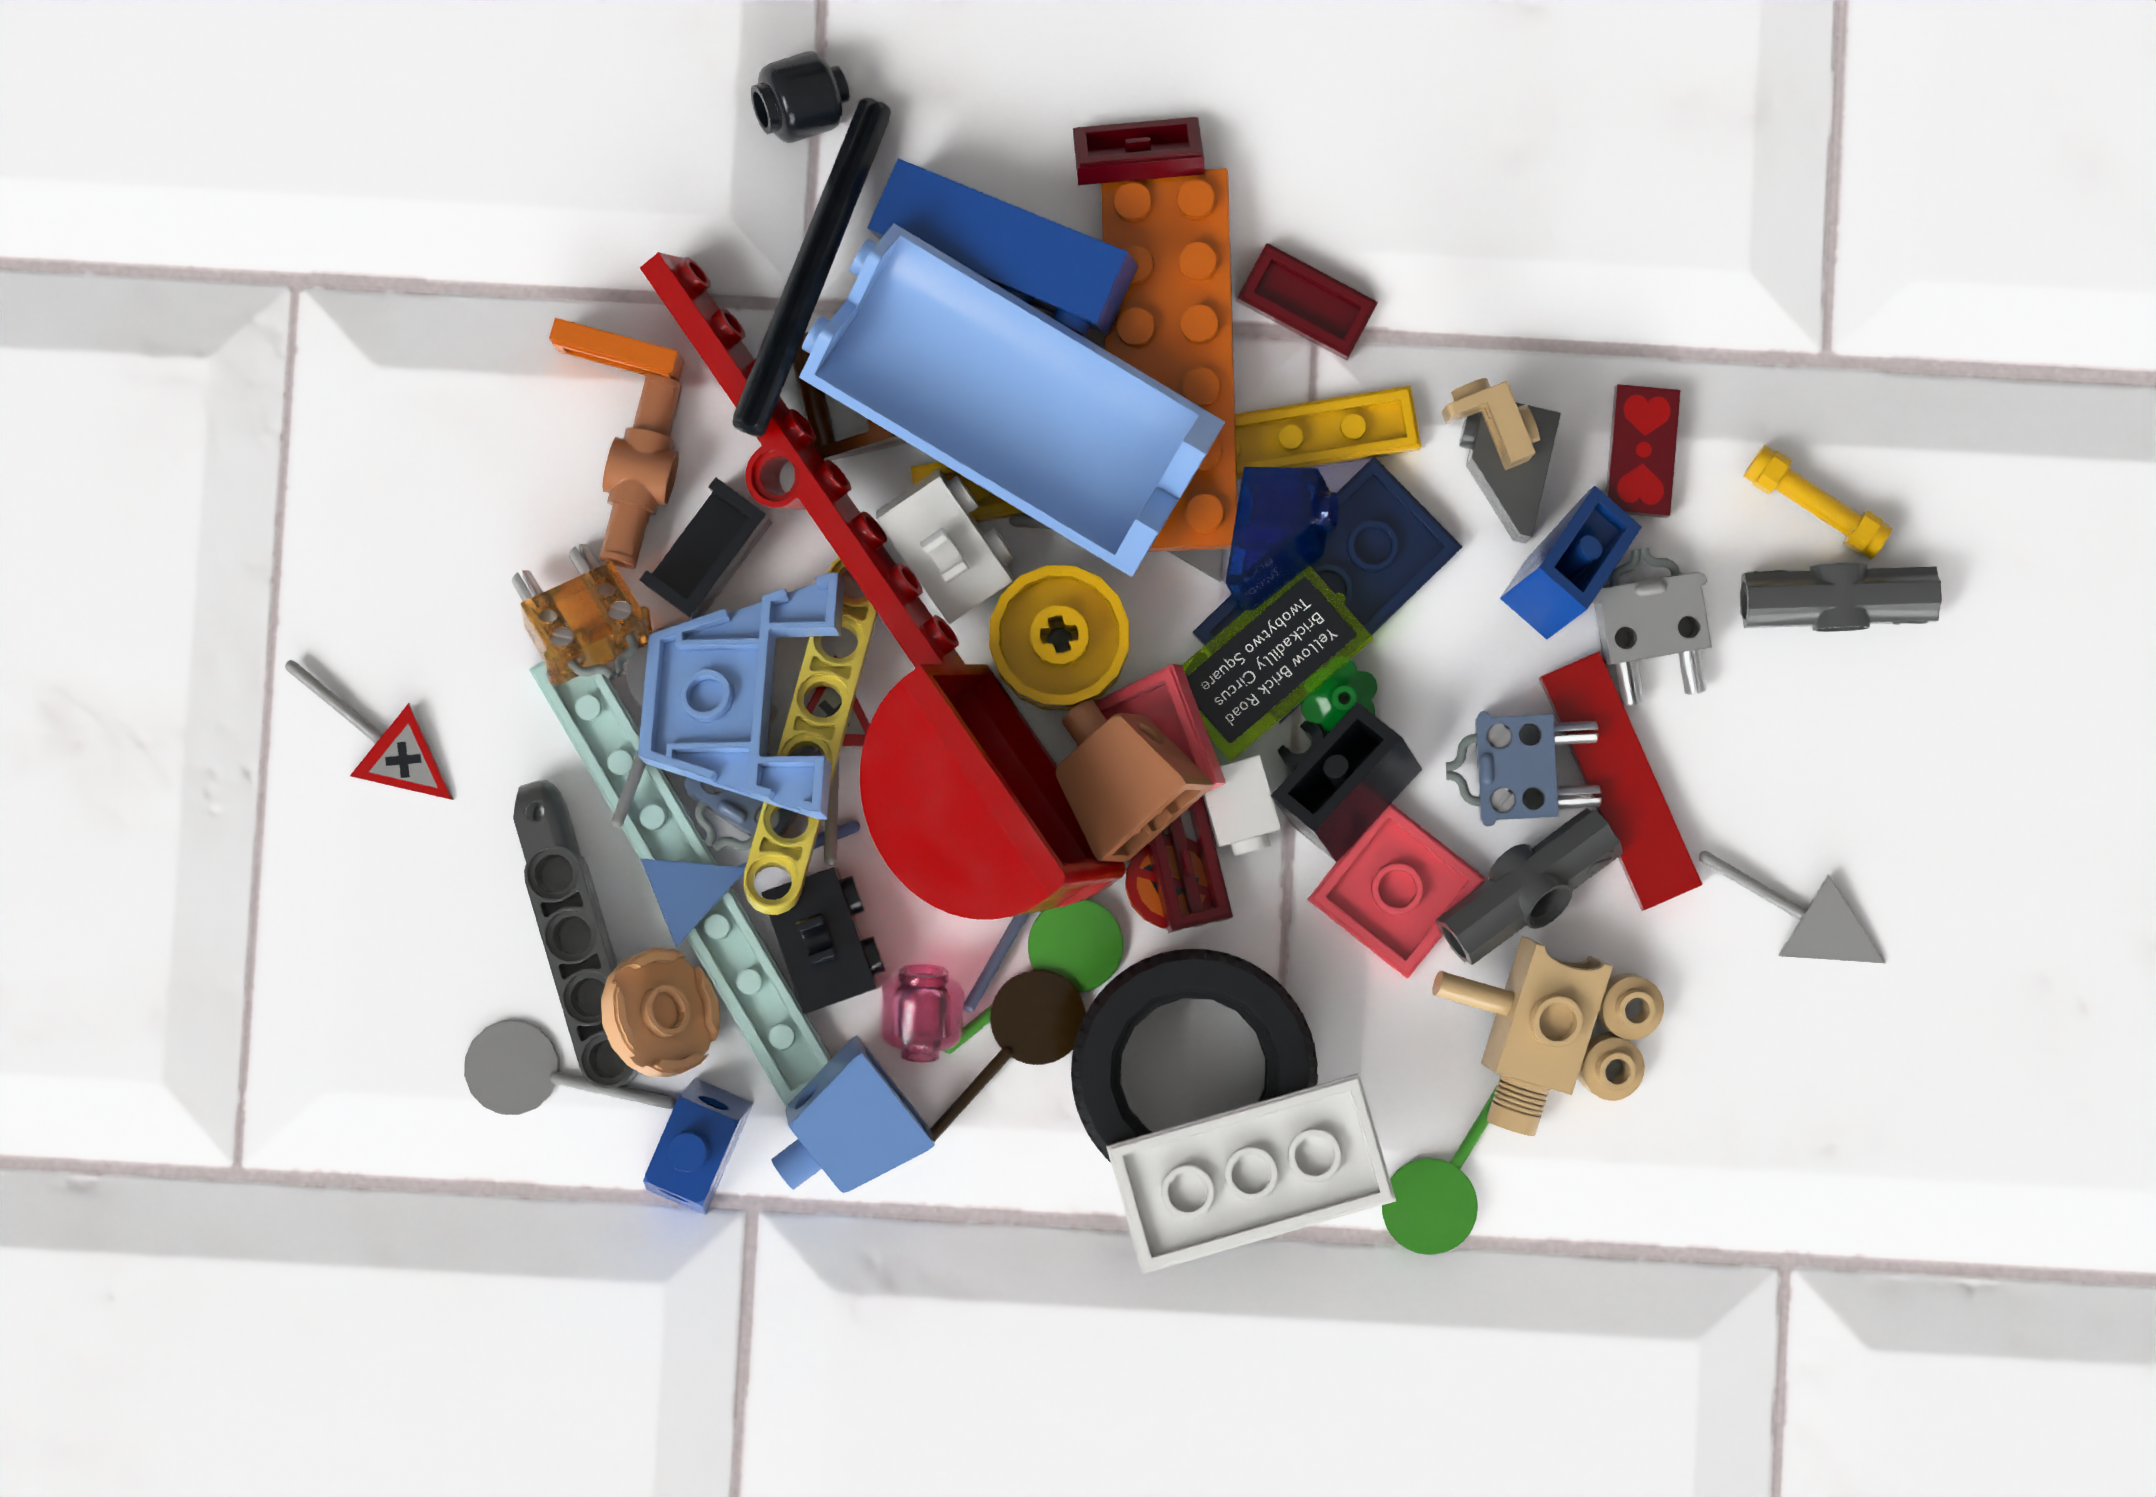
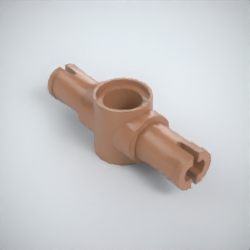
M653 374L646 375L633 427L626 428L624 437H615L611 444L605 465L602 488L603 492L609 493L607 503L612 505V510L599 557L601 561L635 569L650 516L656 515L658 505L667 506L670 500L679 462V451L673 450L675 441L670 436L682 388L680 382L671 378Z

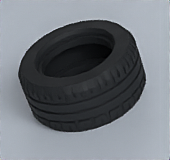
M1181 949L1159 953L1133 964L1118 974L1102 989L1088 1008L1079 1026L1072 1054L1071 1081L1074 1101L1080 1120L1091 1141L1109 1162L1110 1158L1106 1145L1153 1132L1129 1108L1121 1086L1122 1053L1134 1028L1152 1011L1163 1005L1183 998L1209 999L1235 1010L1255 1031L1265 1057L1264 1089L1258 1102L1317 1085L1318 1062L1312 1033L1298 1004L1276 979L1253 963L1225 952L1209 949Z

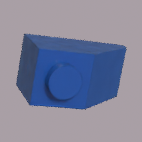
M1593 486L1527 557L1500 599L1546 640L1589 608L1642 526L1599 488Z

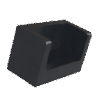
M717 477L708 486L712 492L653 573L646 570L639 579L646 587L691 620L704 616L773 523L765 512Z

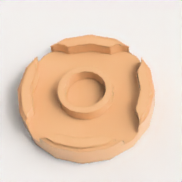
M651 948L622 960L607 977L601 997L602 1025L612 1049L627 1066L648 1077H672L701 1065L709 1055L705 1054L709 1050L710 1043L717 1040L721 1026L719 1000L710 978L700 966L693 968L688 961L683 959L686 955L675 949Z

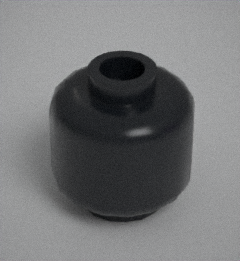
M813 51L800 53L764 66L759 72L758 84L751 86L750 91L753 109L763 131L766 134L774 132L780 140L786 143H794L838 127L842 117V104L848 102L850 98L848 84L840 67L837 65L830 67L821 55Z

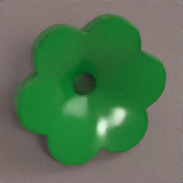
M1333 658L1326 668L1320 667L1303 682L1307 695L1301 703L1302 715L1311 723L1321 724L1326 734L1334 728L1357 702L1375 715V707L1371 699L1377 692L1376 679L1369 672L1358 671L1354 662L1349 658ZM1345 692L1347 700L1341 704L1338 697L1340 693Z

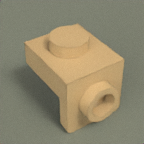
M1481 378L1451 391L1454 401L1447 404L1441 412L1445 423L1450 424L1475 413L1482 412L1505 470L1528 462L1536 454L1532 444L1540 441L1536 422L1526 404L1517 407L1507 381L1490 387L1488 379Z

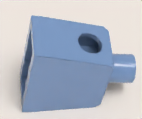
M856 1035L840 1049L788 1104L785 1109L787 1123L798 1139L771 1158V1161L782 1179L793 1190L822 1169L838 1190L846 1193L929 1151L935 1146L929 1125L859 1036Z

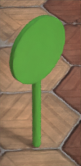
M1086 899L1065 907L1043 910L1037 916L1030 929L1027 946L1028 955L1034 970L1055 972L1069 980L1079 993L1086 992L1101 986L1116 971L1123 953L1122 932L1114 916L1104 906L1093 900ZM991 1005L943 1044V1051L948 1054L953 1053L990 1022Z
M1496 1088L1450 1163L1434 1158L1418 1159L1402 1166L1390 1178L1396 1201L1382 1205V1215L1391 1236L1406 1249L1424 1255L1442 1254L1458 1247L1473 1230L1478 1215L1477 1195L1471 1181L1460 1169L1489 1124L1486 1118Z

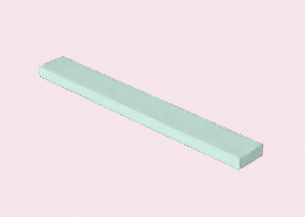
M582 637L576 642L584 654L579 664L583 667L601 665L587 639ZM552 656L531 667L529 671L614 814L639 748L640 729L613 683L605 675L597 674L585 677L575 674L571 668L566 670L559 669ZM646 764L624 824L621 826L640 859L719 865L709 846L704 843L703 836L664 770ZM731 886L686 938L785 1107H787L795 1096L833 1057L809 1016L803 1014L796 994Z

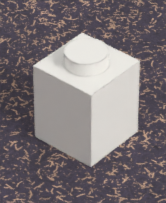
M1257 755L1220 766L1226 784L1203 795L1217 848L1231 845L1234 856L1271 846L1268 834L1281 830L1274 801L1270 796L1271 791L1261 756Z

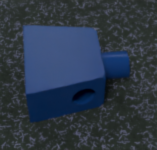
M694 1078L679 1095L643 1179L646 1190L706 1215L754 1102Z

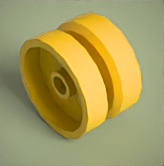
M1046 565L1020 575L1000 595L990 618L989 649L1001 680L1020 700L1043 710L1070 711L1082 702L1100 699L1117 683L1128 658L1129 620L1119 596L1100 576L1076 566ZM1064 629L1071 634L1072 641H1069L1068 650L1056 652L1054 645L1047 643V638L1053 630Z

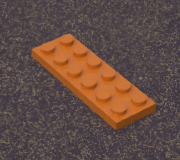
M1227 168L1204 169L1205 174L1101 183L1103 242L1127 251L1138 265L1108 336L1105 335V350L1225 421L1209 452L1148 552L1239 549L1230 202Z

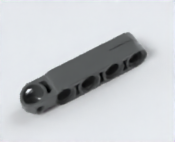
M548 780L530 782L518 788L513 820L526 861L524 869L526 888L579 1068L584 1077L595 1086L601 1088L623 1086L634 1080L639 1072L627 1065L623 1072L616 1077L607 1076L599 1070L595 1057L597 1049L608 1040L602 1025V1013L596 1016L587 1014L578 1003V991L585 981L594 978L600 980L605 985L607 977L618 965L590 869L581 855L562 793ZM542 805L544 815L540 820L536 821L534 811L538 806ZM562 856L569 861L573 877L566 889L554 893L545 887L542 881V870L548 860ZM574 917L584 920L591 932L589 945L578 954L569 953L560 942L561 927L566 921Z

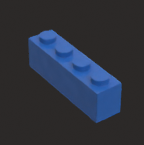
M899 158L867 227L880 240L895 223L1031 306L1035 305L1054 313L1053 319L1083 337H1086L1089 328L1108 336L1138 268L1137 263L1125 250Z

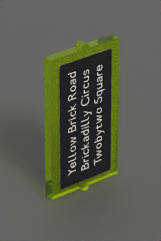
M1305 560L1182 664L1208 736L1230 762L1235 760L1374 641L1372 635L1345 606V595L1342 593L1334 594Z

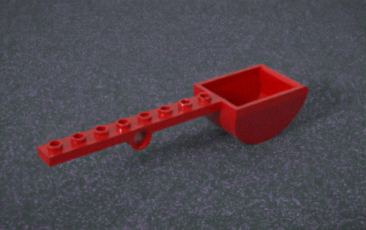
M657 252L640 267L641 271L729 399L737 407L755 359L742 342L746 337L743 327L727 309L723 307L719 309L707 292V289L711 287L710 280L695 261L689 257L682 258ZM779 397L765 434L756 437L762 446L754 452L746 467L745 480L750 494L757 502L767 507L807 510L915 667L914 670L903 677L888 692L880 703L867 730L861 754L860 793L864 816L872 839L885 863L894 875L923 901L946 913L977 920H994L1065 907L1097 895L1113 885L1125 874V863L1098 861L1094 856L1055 776L1057 764L990 667L987 664L964 663L955 650L959 646V641L954 631L938 615L932 617L919 598L923 593V589L915 575L905 565L901 563L896 565L883 546L887 542L885 532L870 514L865 511L860 513L847 494L852 488L845 474L832 461H824L812 442L816 439V434L809 422L795 409L789 410L782 398ZM790 461L795 469V482L792 488L785 492L780 484V472L783 466Z

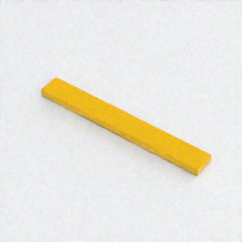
M1411 385L1235 414L1237 480L1371 459L1374 456L1377 458L1420 451L1421 449ZM941 462L910 467L913 485L938 468L941 469L948 481L958 475L979 505L977 509L971 512L977 522L1008 518L1013 514L1027 515Z

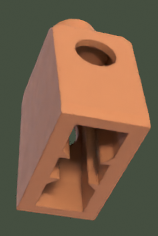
M1088 700L1075 706L1062 719V724L1078 747L1057 765L1055 776L1098 861L1128 862L1214 786L1211 779L1144 715L1118 713L1107 720L1095 702Z

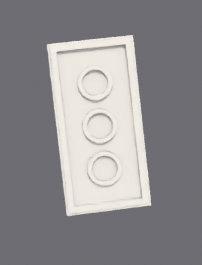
M1359 1073L1106 1145L1142 1274L1396 1201Z

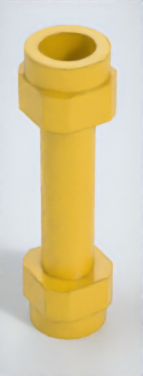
M1763 445L1746 469L1743 477L1768 495L1775 489L1844 534L1846 536L1843 542L1844 545L1872 560L1889 538L1893 528L1869 510L1864 511L1861 515L1791 470L1789 468L1792 463L1791 459L1779 451H1774L1768 446Z

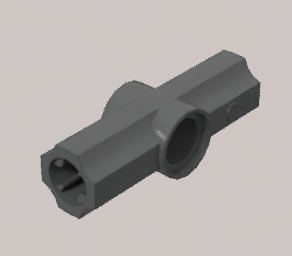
M1832 563L1811 566L1809 571H1754L1741 575L1740 614L1744 629L1812 626V630L1816 632H1840L1869 629L1870 624H1926L1939 621L1942 594L1937 566L1867 569V564Z
M1585 808L1533 848L1528 844H1520L1504 852L1492 865L1487 876V882L1436 919L1438 929L1454 953L1464 963L1468 962L1474 965L1526 925L1529 928L1538 929L1553 922L1568 906L1573 890L1623 854L1621 842L1615 836L1609 823L1596 810L1590 811L1588 808Z

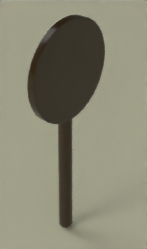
M1028 970L1011 977L1001 986L993 999L990 1010L992 1033L1001 1050L930 1128L934 1143L1011 1057L1025 1064L1044 1065L1060 1060L1073 1050L1079 1026L1086 1013L1079 992L1069 980L1048 970Z

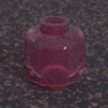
M933 964L904 965L898 969V975L889 978L882 986L880 1034L886 1044L901 1050V1058L904 1060L921 1063L936 1061L939 1059V1052L953 1048L962 1038L965 994L961 984L949 977L950 972L945 967Z

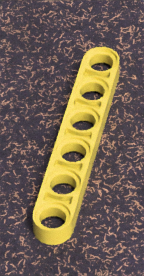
M838 557L832 563L828 573H839L841 576L847 571V568ZM844 596L841 628L852 631L858 640V645L852 654L844 658H834L822 649L821 640L823 636L809 637L777 756H790L795 749L802 746H812L818 749L831 763L830 788L878 613L866 596L860 599H851ZM820 686L834 689L842 700L839 710L834 715L826 718L812 715L804 704L807 694L812 689ZM763 802L744 871L743 885L747 900L755 910L767 915H779L788 912L794 907L802 894L822 820L807 816L809 822L804 833L792 839L783 838L777 835L771 826V819L774 813L781 807ZM768 867H779L785 870L792 880L789 892L776 900L761 897L754 887V880L759 872Z

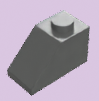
M1516 402L1517 407H1520V406L1525 405V404L1517 403V402ZM1527 405L1536 422L1540 441L1532 443L1536 454L1528 462L1505 470L1482 412L1465 417L1459 446L1469 449L1466 467L1511 539L1515 542L1526 544L1533 537L1561 413Z

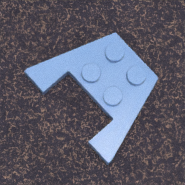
M827 573L815 577L816 583L791 592H787L783 588L762 595V602L730 613L724 608L649 634L638 748L639 758L645 764L818 820L827 819L831 763L826 756L767 757L776 638L841 636L845 581L840 574Z

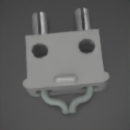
M1649 548L1631 550L1630 561L1613 570L1609 578V586L1602 587L1592 602L1595 607L1604 663L1608 665L1616 664L1621 700L1623 705L1632 706L1633 701L1635 705L1644 701L1638 660L1678 653L1685 694L1695 695L1696 692L1701 694L1707 690L1700 650L1712 648L1702 586L1707 582V577L1700 572L1681 574L1678 565L1668 558L1652 556ZM1641 556L1648 565L1665 567L1671 572V576L1619 584V578L1623 574L1633 571L1638 566ZM1683 617H1687L1692 623L1691 633L1686 637H1683L1678 630V624ZM1622 627L1630 635L1629 643L1623 648L1619 647L1615 641V635Z

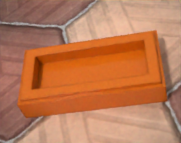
M559 318L554 319L549 340L560 353L644 376L647 374L659 375L679 382L685 362L677 350Z

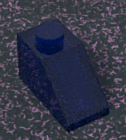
M1244 467L1225 584L1241 610L1256 609L1324 554L1328 530L1334 531L1337 526L1339 505L1336 493L1329 490L1318 468Z

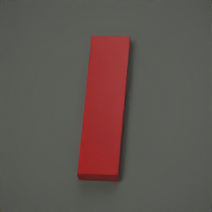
M1600 651L1539 678L1558 723L1596 721L1598 725V730L1563 731V735L1599 734L1596 743L1568 744L1585 784L1599 785L1602 793L1590 794L1591 798H1602L1601 805L1596 807L1597 812L1609 823L1615 836L1621 842L1623 854L1618 859L1641 911L1702 886L1700 877Z

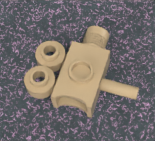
M1521 936L1505 989L1439 971L1434 979L1432 993L1437 997L1496 1014L1481 1061L1482 1065L1500 1074L1499 1085L1496 1087L1486 1121L1512 1132L1535 1136L1550 1089L1572 1095L1578 1078L1586 1090L1607 1101L1622 1100L1637 1090L1644 1076V1059L1640 1050L1628 1040L1644 1038L1659 1026L1664 1014V1000L1658 987L1640 975L1626 972L1610 977L1613 966L1592 956H1588L1585 960L1578 962L1557 960L1547 954L1546 946L1531 938ZM1640 998L1642 1003L1640 1013L1636 1017L1628 1019L1625 1013L1627 1004L1632 999ZM1598 1018L1601 1025L1611 1033H1603L1591 1038L1596 1019ZM1620 1059L1622 1062L1621 1073L1616 1078L1608 1080L1606 1077L1608 1064L1613 1060Z

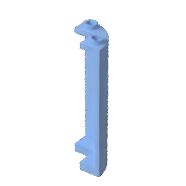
M893 223L878 243L868 238L850 266L849 272L856 275L857 279L847 300L830 320L821 315L803 342L802 349L810 353L799 378L1130 577H1133L1209 452L1225 421Z

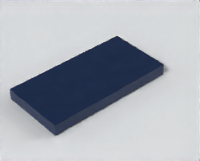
M1374 456L1192 632V635L1213 655L1298 581L1306 577L1356 633V637L1321 666V668H1326L1330 660L1335 657L1349 658L1463 546ZM1303 682L1268 712L1279 724L1301 705L1307 695Z

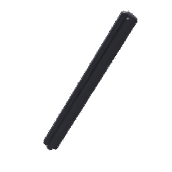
M866 97L861 99L857 105L733 414V426L740 432L760 437L767 430L889 123L891 109L883 102H877L872 98Z

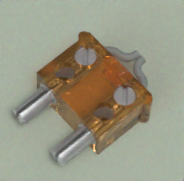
M579 544V551L574 546L569 552V558L580 574L576 578L545 592L542 591L530 570L521 571L523 579L517 572L511 580L523 601L520 603L524 628L546 664L548 681L552 685H561L578 676L589 677L603 674L610 681L625 674L624 662L634 656L638 648L647 645L648 636L653 633L649 608L639 606L613 561L600 566L587 544ZM614 660V670L604 664Z

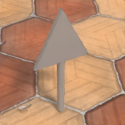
M1708 851L1700 852V862L1800 920L1778 956L1886 964L1829 874L1807 909L1712 853Z

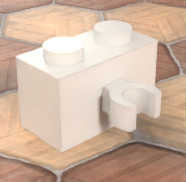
M938 468L876 511V521L950 625L1013 582L1012 571L1007 564L1015 560V556L994 527L985 533L975 520L971 512L977 509L979 505L962 479L957 475L948 481L941 469Z

